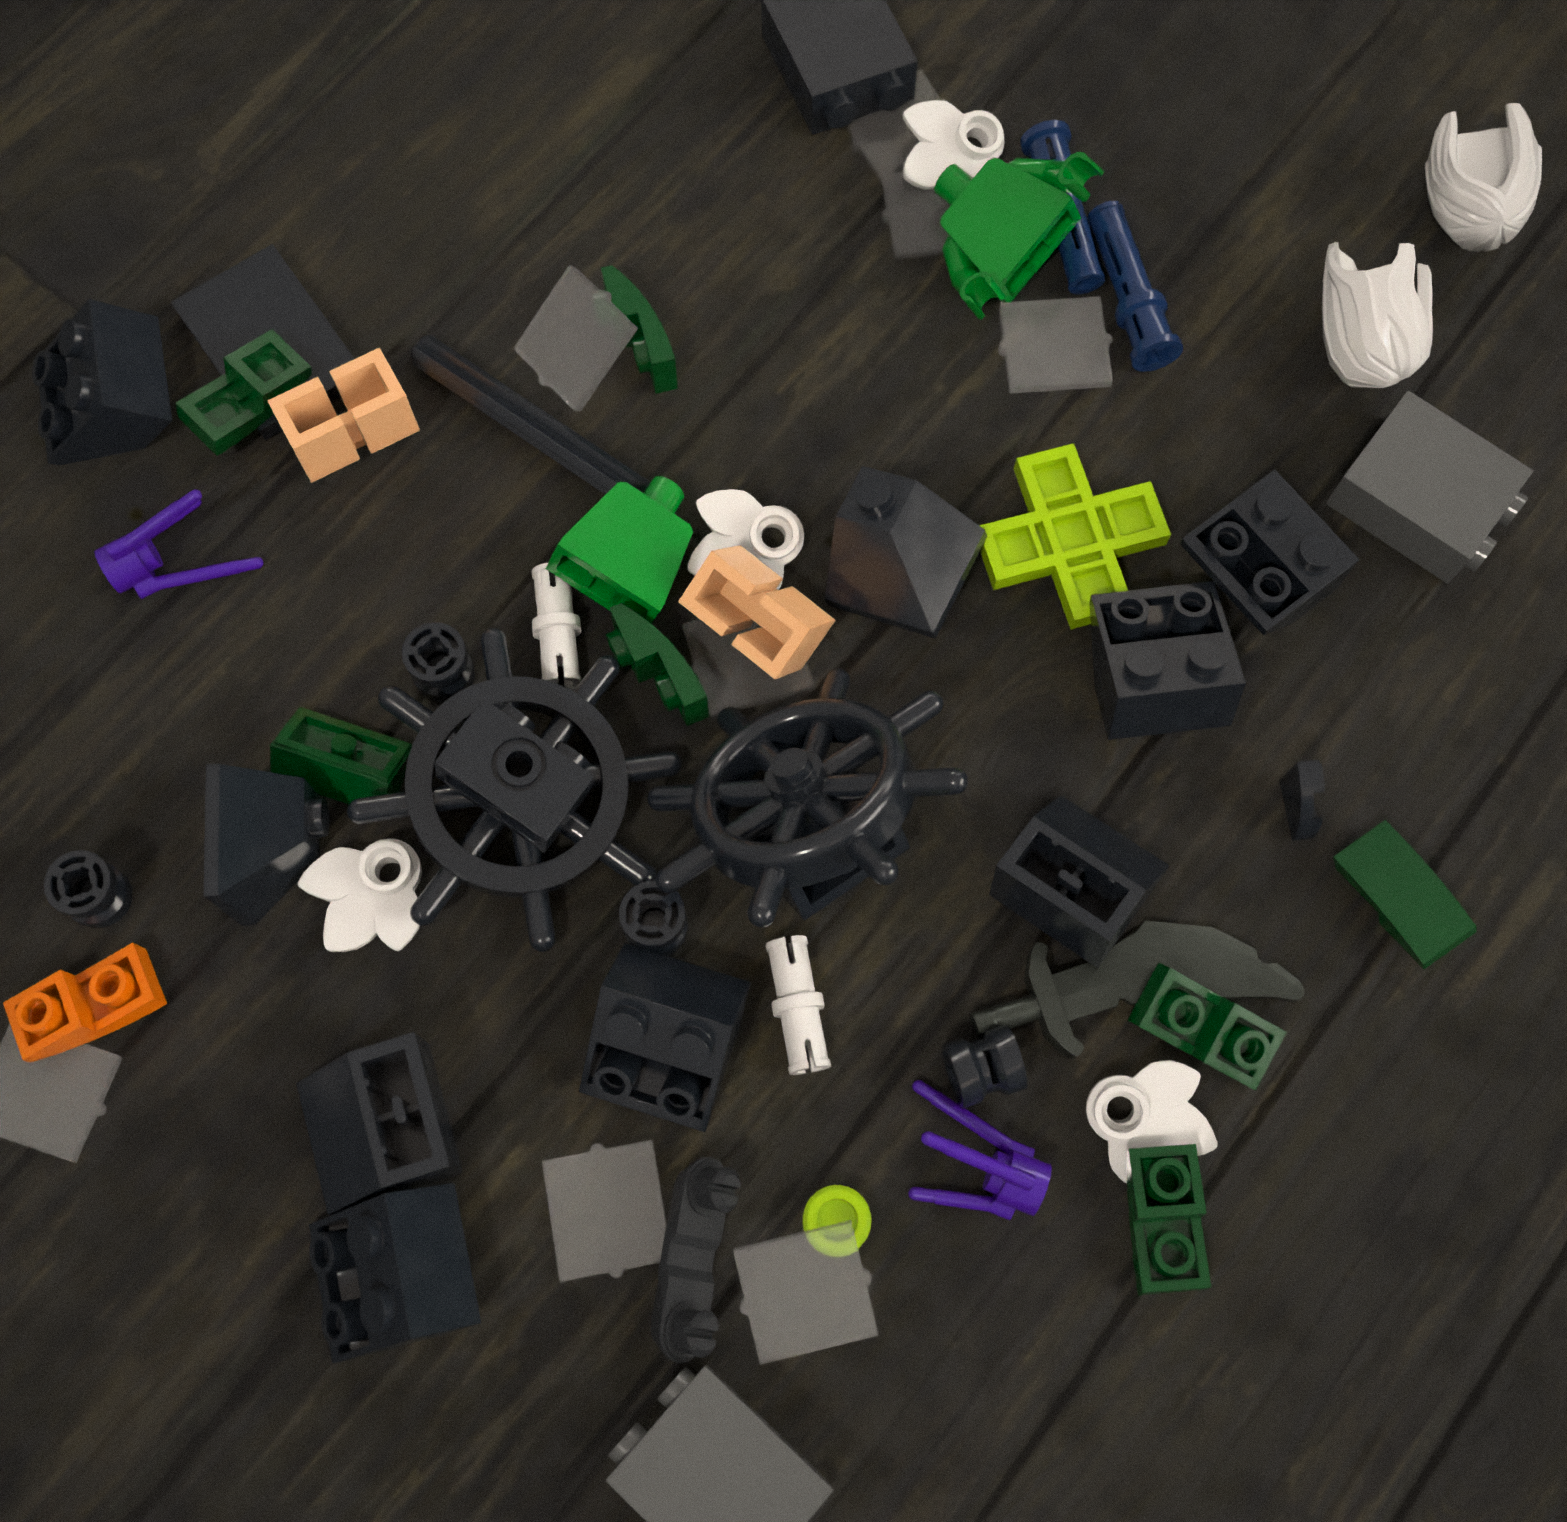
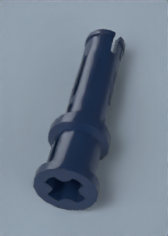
M1048 120L1028 129L1022 135L1020 145L1024 155L1030 159L1051 158L1052 160L1065 161L1071 155L1068 143L1072 135L1066 122L1062 120ZM1046 139H1050L1051 143L1046 144ZM1067 193L1072 197L1081 216L1079 222L1072 229L1078 249L1075 248L1071 231L1058 245L1068 279L1070 293L1085 294L1101 287L1105 282V276L1100 268L1083 204L1072 193Z
M1118 201L1101 203L1090 211L1087 218L1119 302L1116 306L1115 320L1121 329L1126 330L1133 350L1130 353L1132 367L1142 372L1163 368L1175 361L1183 352L1181 338L1177 334H1172L1165 316L1168 310V303L1162 293L1151 287L1140 252L1125 217L1123 205H1119Z

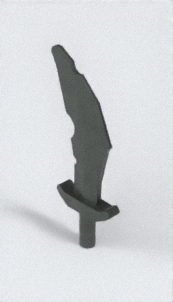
M1144 920L1135 933L1113 946L1098 968L1086 962L1051 974L1046 961L1048 946L1044 943L1036 942L1029 952L1024 975V982L1029 995L992 1006L991 1008L970 1013V1019L978 1039L982 1038L987 1030L1007 1025L1011 1029L1038 1020L1044 1038L1060 1053L1070 1059H1075L1084 1050V1045L1073 1036L1069 1023L1116 1008L1120 1000L1128 1005H1136L1158 962L1226 999L1273 998L1295 1002L1301 1000L1304 996V988L1301 981L1278 963H1264L1258 959L1257 949L1213 927Z

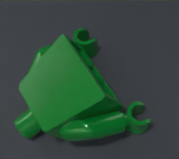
M1084 152L1071 154L1065 161L1016 158L1006 163L993 157L983 165L974 178L958 165L952 164L937 179L934 187L935 194L951 205L943 214L939 223L947 234L942 252L952 287L960 294L961 299L977 319L981 320L985 317L981 308L986 301L993 297H998L1001 302L1003 301L1009 305L1081 219L1072 197L1067 193H1072L1081 202H1086L1091 194L1083 187L1084 183L1094 175L1102 177L1104 171Z

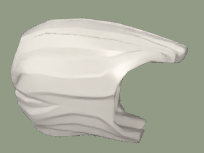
M1509 103L1505 106L1507 128H1494L1458 134L1456 112H1450L1442 117L1434 133L1429 157L1425 164L1428 200L1433 215L1440 227L1464 250L1467 249L1474 252L1490 251L1499 248L1501 243H1508L1519 233L1535 207L1541 184L1542 147L1536 141L1531 120L1519 103Z
M1338 242L1328 244L1322 294L1323 339L1329 364L1341 381L1352 388H1384L1397 384L1399 381L1415 373L1430 356L1433 334L1432 276L1428 265L1418 263V292H1416L1414 286L1416 257L1413 244H1399L1398 254L1392 264L1366 271H1357L1354 260L1339 249Z

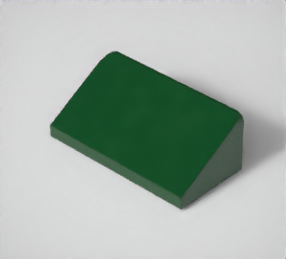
M299 707L270 744L271 773L304 778L317 794L350 804L351 801L357 798L399 792L405 778L407 761L413 744Z

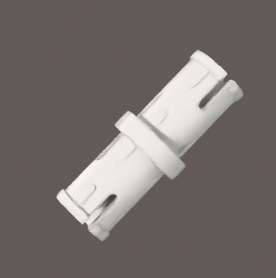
M543 563L532 569L537 605V617L532 620V631L534 638L540 640L542 679L558 684L557 667L561 666L563 667L564 685L572 690L576 689L582 681L579 674L576 637L581 633L580 617L573 613L572 586L555 576L556 586H550L549 571L545 569L548 563Z
M803 935L791 936V943H788L791 963L788 958L785 937L767 942L765 944L766 951L769 953L777 999L771 1004L774 1017L781 1018L789 1062V1074H805V1069L809 1068L805 1046L808 1051L811 1073L831 1067V1062L828 1059L819 1010L823 1009L825 1005L822 993L815 992L807 950V937Z

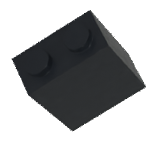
M761 0L762 37L812 135L832 128H842L852 121L882 111L895 110L905 103L914 101L918 60L885 0Z

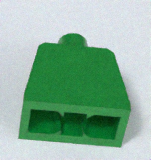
M662 476L654 477L644 493L627 482H618L562 537L545 569L609 611L610 607L622 603L652 623L666 602L693 534L691 525L674 514L684 500L682 489L672 480Z

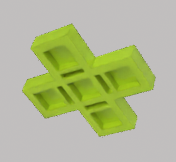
M1073 443L1016 458L1014 472L1029 513L980 525L987 534L980 553L993 590L1051 575L1070 629L1091 624L1089 607L1091 595L1128 591L1116 558L1166 545L1171 536L1151 481L1093 496Z

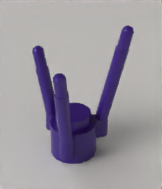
M199 490L190 491L132 532L95 549L98 564L112 587L118 593H123L134 587L141 599L162 589L260 569L264 562L260 557H253L155 576L154 570L163 566V562L151 539L201 505L202 494Z
M921 1080L914 1081L912 1088L917 1094L1003 1152L997 1150L993 1157H990L951 1139H946L926 1131L921 1136V1140L925 1145L985 1171L983 1189L993 1193V1196L912 1187L908 1192L909 1197L915 1201L990 1212L1009 1221L1015 1210L1034 1216L1045 1197L1052 1166L1033 1158L1034 1148L1012 1140L967 1109H962L958 1103Z

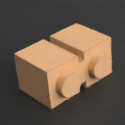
M380 348L329 371L348 410L337 416L319 377L267 400L311 483L360 460L356 449L367 445L372 454L420 431L407 396Z
M741 545L712 550L678 601L721 637L748 629L754 621L760 625V628L738 634L731 645L775 680L801 670L836 621L793 586L778 590L777 587L783 578Z

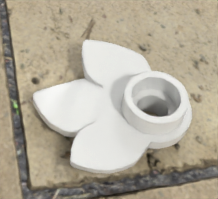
M932 100L911 106L904 111L902 116L908 128L919 140V143L914 146L905 161L903 178L915 187L924 190H934L935 183L941 173L952 164L958 165L974 178L989 159L993 157L999 158L1004 148V134L1001 123L994 115L986 111L975 110L963 114L949 102ZM967 138H976L982 144V148L974 146Z
M729 489L708 493L697 500L696 506L701 517L712 532L706 535L695 548L688 562V571L695 576L712 550L741 545L783 578L784 565L793 561L803 546V526L798 517L787 508L781 506L762 507L753 496L745 491ZM768 528L779 529L784 535V543L777 548L768 547L762 540L763 531ZM781 581V583L779 584V586L777 587L778 590L780 589V587H781V585H782V581Z
M390 838L378 840L370 844L363 851L344 847L335 848L314 861L305 870L298 882V886L308 894L330 902L326 912L323 931L324 946L330 952L357 950L370 943L377 935L389 948L399 952L413 939L420 925L411 919L410 909L418 898L415 889L421 879L422 866L414 849L401 840ZM386 864H399L401 867L400 874L394 881H380V871Z
M1160 1060L1149 1063L1133 1077L1126 1075L1108 1076L1096 1083L1091 1089L1086 1101L1088 1121L1093 1130L1101 1138L1108 1141L1110 1166L1126 1184L1127 1149L1196 1144L1197 1154L1200 1156L1217 1148L1218 1142L1209 1122L1195 1106L1187 1102L1193 1096L1199 1084L1201 1075L1198 1071L1176 1061ZM1118 1096L1128 1098L1132 1104L1130 1114L1122 1120H1115L1107 1113L1108 1103Z

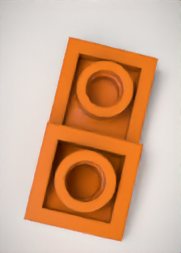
M131 943L77 975L60 969L3 1002L22 1060L31 1063L76 1048L123 1028L167 1005V1001L146 948Z

